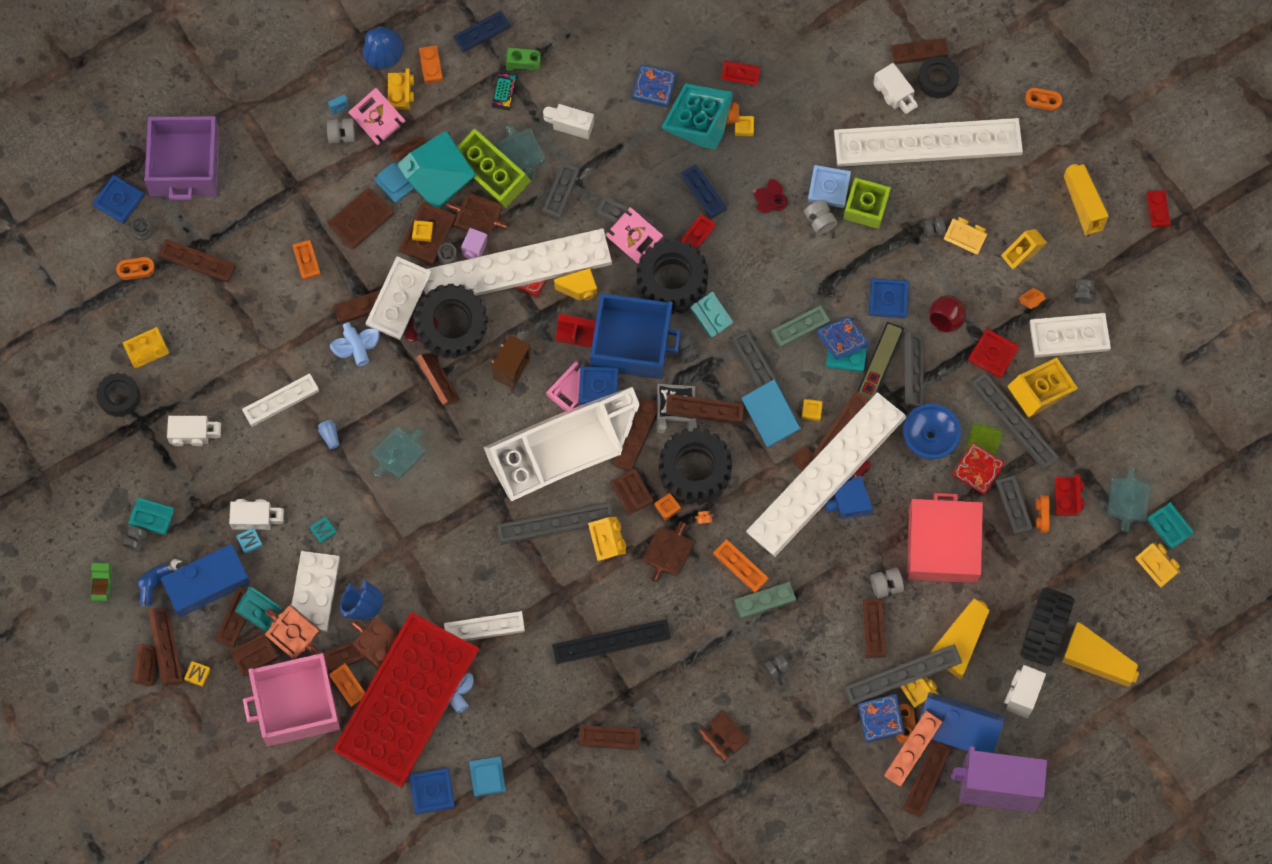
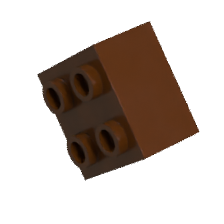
M509 335L507 340L504 339L500 345L501 351L498 356L495 355L491 361V372L493 373L494 380L514 389L531 359L530 344Z

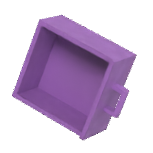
M215 116L148 117L144 181L150 196H169V200H192V196H217L220 130Z
M971 746L963 761L962 768L956 767L951 773L952 780L961 781L959 803L1035 812L1044 798L1047 760L974 751L975 747Z

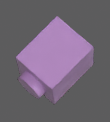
M470 228L461 246L464 257L467 259L481 257L488 243L487 234Z

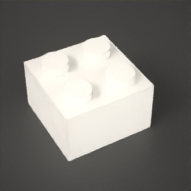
M1023 665L1021 670L1017 669L1011 683L1014 688H1010L1004 702L1008 704L1006 710L1028 719L1034 708L1046 673Z

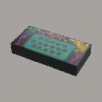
M499 72L492 108L510 111L517 75Z

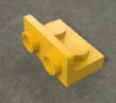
M406 69V73H388V102L395 110L410 109V103H414V92H411V86H414V75H410V69Z
M953 218L944 240L978 255L988 236V233L985 232L986 229L979 225H975V227L968 225L969 221L964 218Z
M157 327L122 342L135 369L169 354Z
M616 516L588 523L598 561L626 554V543L622 539L621 524Z
M1152 543L1135 559L1162 588L1172 578L1181 573L1178 569L1180 565L1174 558L1170 559L1166 555L1167 550L1162 544Z
M927 677L901 687L914 708L919 707L926 701L928 692L938 694L936 684Z

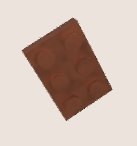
M368 187L330 219L327 224L354 250L394 215V211Z
M422 202L399 247V252L434 266L438 257V248L445 243L457 218L456 215ZM414 220L433 222L431 242L412 240Z

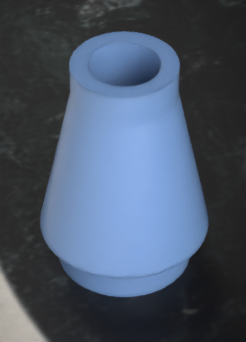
M332 420L320 423L318 425V432L329 449L339 447L340 443L336 424Z

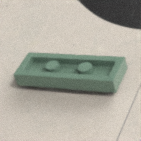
M820 305L771 330V334L779 348H782L830 324V320Z
M790 582L735 599L734 602L740 619H744L796 602V597Z

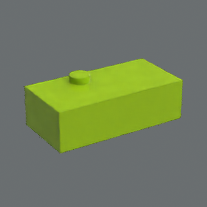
M475 128L458 145V148L476 173L473 179L505 208L531 182L529 177Z

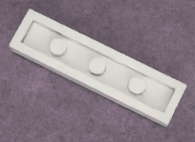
M308 374L243 408L242 411L251 427L318 393L319 389L312 376Z
M522 611L444 623L446 631L465 641L525 632Z

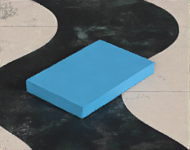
M775 379L741 398L767 448L801 430Z

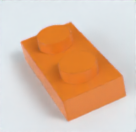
M437 45L419 48L424 83L442 82L443 78Z
M311 240L293 244L302 280L305 281L321 276Z
M346 663L329 674L351 707L361 701L365 691Z

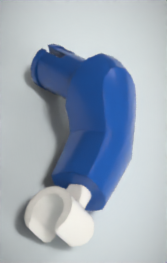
M174 559L169 566L166 563L156 566L139 578L137 583L138 587H140L139 605H144L145 597L147 598L146 606L152 605V588L161 581V577L169 574L172 570L176 571L182 568V566L176 568V565L182 562L181 560Z

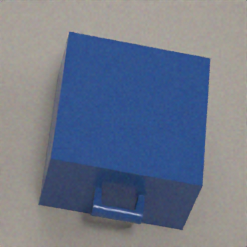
M601 293L590 356L591 367L619 368L620 374L662 379L666 353L678 354L681 336L680 330L670 329L672 302L669 301L667 303ZM669 334L676 336L675 348L667 347Z

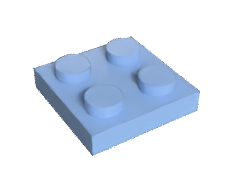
M814 165L808 202L814 203L819 200H825L829 206L844 208L851 171Z

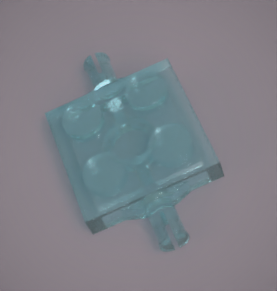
M512 123L507 124L505 128L509 136L497 142L499 150L523 172L527 171L531 180L537 179L538 176L534 168L545 163L546 158L531 128L522 132H516Z
M397 426L371 452V455L380 464L372 474L378 478L384 471H387L399 480L425 455V451L416 441L424 432L418 427L410 435L403 432Z
M1128 468L1127 478H1112L1110 483L1107 517L1122 520V532L1124 530L1129 532L1130 521L1145 522L1147 517L1150 484L1135 480L1136 468H1133V470Z

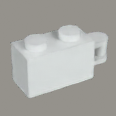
M894 63L875 74L873 84L878 91L883 93L888 105H892L894 109L900 107L905 114L918 107L913 99L914 89Z
M558 104L557 109L546 107L543 110L544 120L552 123L554 130L589 140L594 126V114Z
M168 416L167 439L174 446H183L184 444L202 446L203 444H208V438L221 437V423L209 422L207 416Z
M237 499L236 502L230 503L229 524L232 530H250L252 528L255 530H270L271 524H283L284 509L271 508L270 502L258 499L255 502H247L245 499ZM271 514H276V518H271Z

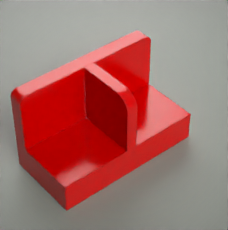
M559 314L555 341L592 348L596 321Z

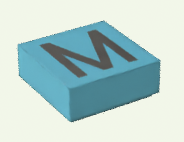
M254 528L236 536L245 554L262 547V543Z

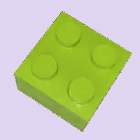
M854 178L843 219L879 229L891 187Z

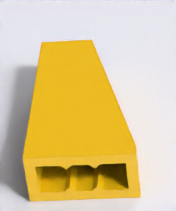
M1074 164L1069 166L1065 171L1064 179L1085 236L1103 231L1109 216L1085 165Z
M973 599L930 652L933 653L955 644L962 664L946 670L959 680H961L989 613L988 606L981 600Z
M1076 623L1062 663L1129 687L1132 682L1136 683L1139 672L1136 671L1138 664L1083 624Z

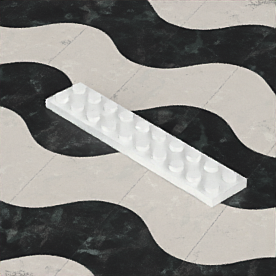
M1019 118L834 130L837 167L1022 155L1023 153Z
M599 229L429 268L427 270L431 271V275L424 291L426 295L431 289H435L439 285L447 286L450 283H454V286H459L460 284L465 286L467 290H473V294L478 296L573 274L589 268L592 270L612 265L604 229Z
M876 393L746 531L747 534L776 557L906 419L905 414L879 393Z

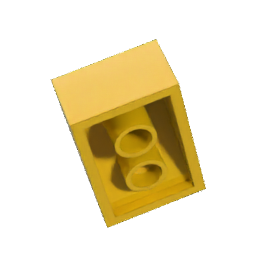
M1058 358L1020 374L1007 386L1028 417L1045 410L1078 389Z

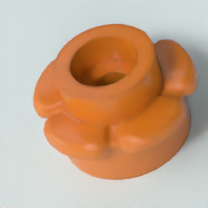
M710 511L698 512V516H695V518H697V524L713 522L712 517L714 515H710Z

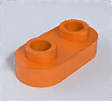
M1031 88L1026 92L1025 102L1032 108L1056 111L1061 107L1062 96L1055 91Z
M141 257L120 261L117 264L116 271L121 279L131 280L151 276L155 271V266L150 258ZM144 267H149L146 271L142 270ZM126 269L130 270L129 273H124Z
M1040 495L1039 499H1036L1035 505L1036 510H1039V517H1036V529H1039L1040 533H1048L1050 522L1049 496Z
M901 704L899 705L900 711L908 712V716L901 714L904 730H908L911 734L916 727L915 713L910 705ZM904 734L897 735L896 739L900 743L905 744L910 734L908 736Z

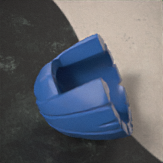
M380 26L376 29H371L365 36L363 58L366 63L368 62V65L375 69L393 67L401 59L404 50L403 41L398 33L390 28Z
M367 581L363 582L361 589L349 583L340 601V613L342 616L351 619H370L380 612L384 601L383 594L377 587Z

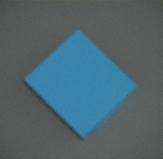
M398 162L390 164L374 178V181L395 204L415 189L398 167Z
M501 756L469 761L474 797L506 792Z

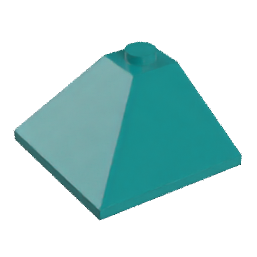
M685 83L661 128L700 147L716 150L724 134L733 93Z
M447 131L410 152L397 164L413 187L430 205L440 208L476 176V173Z

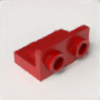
M1076 474L1075 477H1055V516H1079L1081 510H1084V499H1081L1084 482L1080 480V474Z

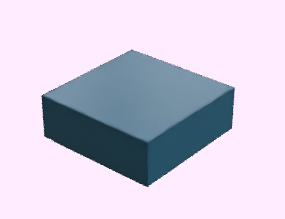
M345 94L328 102L332 115L349 107Z

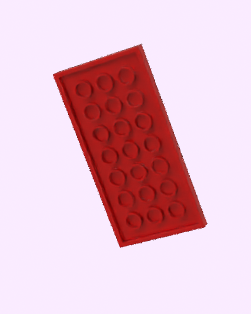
M411 612L333 751L396 786L403 788L480 649Z

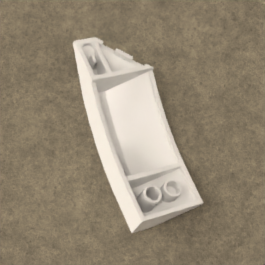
M633 387L548 418L483 448L510 501H513L580 470L621 455L622 446L629 434L633 417L640 404Z

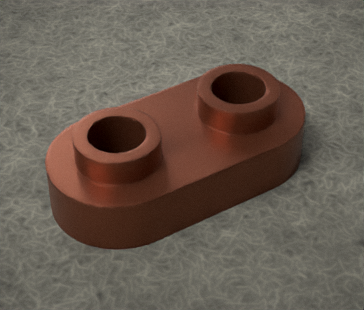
M416 137L394 148L391 151L393 160L400 162L410 152L426 143L424 137Z

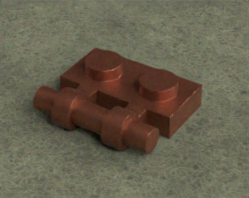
M724 710L708 723L712 728L710 732L705 727L698 731L703 737L702 740L708 743L714 749L715 755L717 757L720 756L723 761L730 757L726 752L728 748L735 754L749 742V738ZM716 735L723 740L724 743L722 745L714 739Z

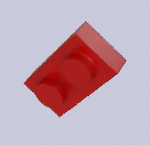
M724 60L721 79L757 86L761 66Z
M1147 191L1146 200L1151 229L1170 227L1171 222L1166 191Z
M700 214L682 237L681 243L685 244L687 241L691 243V248L697 247L699 249L715 229L716 224Z

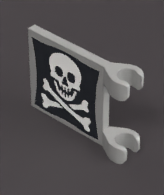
M657 384V433L664 434L667 428L666 421L687 422L688 432L693 431V428H697L696 418L666 414L668 394L695 397V386Z

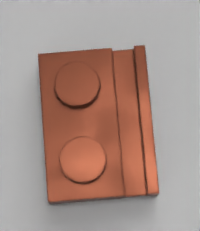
M636 469L610 481L628 516L653 504V499Z
M265 633L230 651L243 677L249 675L248 669L264 667L278 659Z

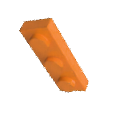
M727 539L713 552V555L754 593L769 580L759 568Z

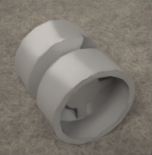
M353 118L342 119L341 122L337 119L327 120L329 144L340 143L341 140L344 143L355 142ZM340 128L345 129V133L341 134Z
M825 200L816 201L804 210V214L808 221L812 222L811 226L817 235L829 232L838 223L834 215L829 213L830 208Z
M898 568L886 570L885 574L878 572L870 575L873 592L877 599L888 596L889 592L892 594L904 592V585Z

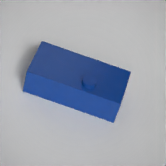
M232 544L161 577V581L179 618L236 591L238 587L243 588L251 584Z
M928 692L920 719L925 711L929 710L944 720L932 740L969 751L972 746L975 747L974 751L994 753L1005 716Z

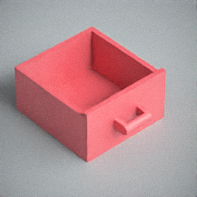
M934 493L933 500L912 499L909 506L907 580L978 582L981 576L983 502L957 501L958 494ZM938 498H951L953 501L938 500Z

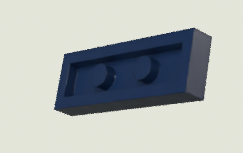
M499 11L453 37L462 53L506 31L510 28V23L502 11Z
M696 164L680 173L681 178L710 219L727 210L726 205Z

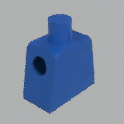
M861 476L844 483L832 496L833 499L828 500L824 505L827 513L837 510L840 519L869 516L873 510Z

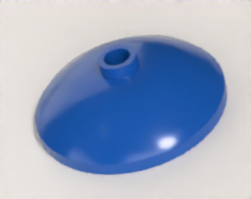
M924 404L916 407L908 414L903 426V437L906 445L914 454L925 459H940L949 455L957 447L961 436V428L957 417L948 408L938 404ZM931 433L934 437L929 438L927 434Z

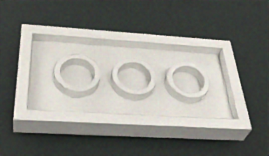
M396 257L366 321V325L401 340L428 282L431 271Z
M1105 313L1032 319L1029 322L1034 358L1110 351L1111 349Z
M301 551L292 605L321 629L319 632L327 633L340 556Z

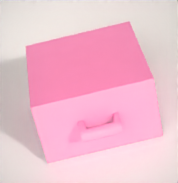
M323 653L256 669H248L254 696L243 699L247 723L259 721L262 738L267 747L341 730ZM255 701L258 716L250 717L248 703Z

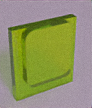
M973 424L965 453L973 442L996 456L1003 432L985 425Z

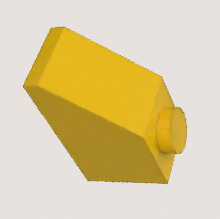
M1037 229L1028 230L1001 256L1013 270L1036 255L1047 242Z
M590 268L554 279L555 290L579 301L583 299L590 300L597 295V287Z

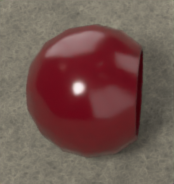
M941 296L933 301L929 309L930 322L941 332H954L962 327L966 319L965 306L955 296Z

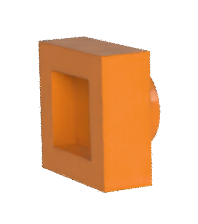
M736 102L730 105L726 125L739 122V105Z
M1035 288L1030 289L1019 297L1020 303L1030 309L1037 307L1040 302L1045 300L1044 294Z
M670 493L654 503L655 508L665 521L681 511V507Z

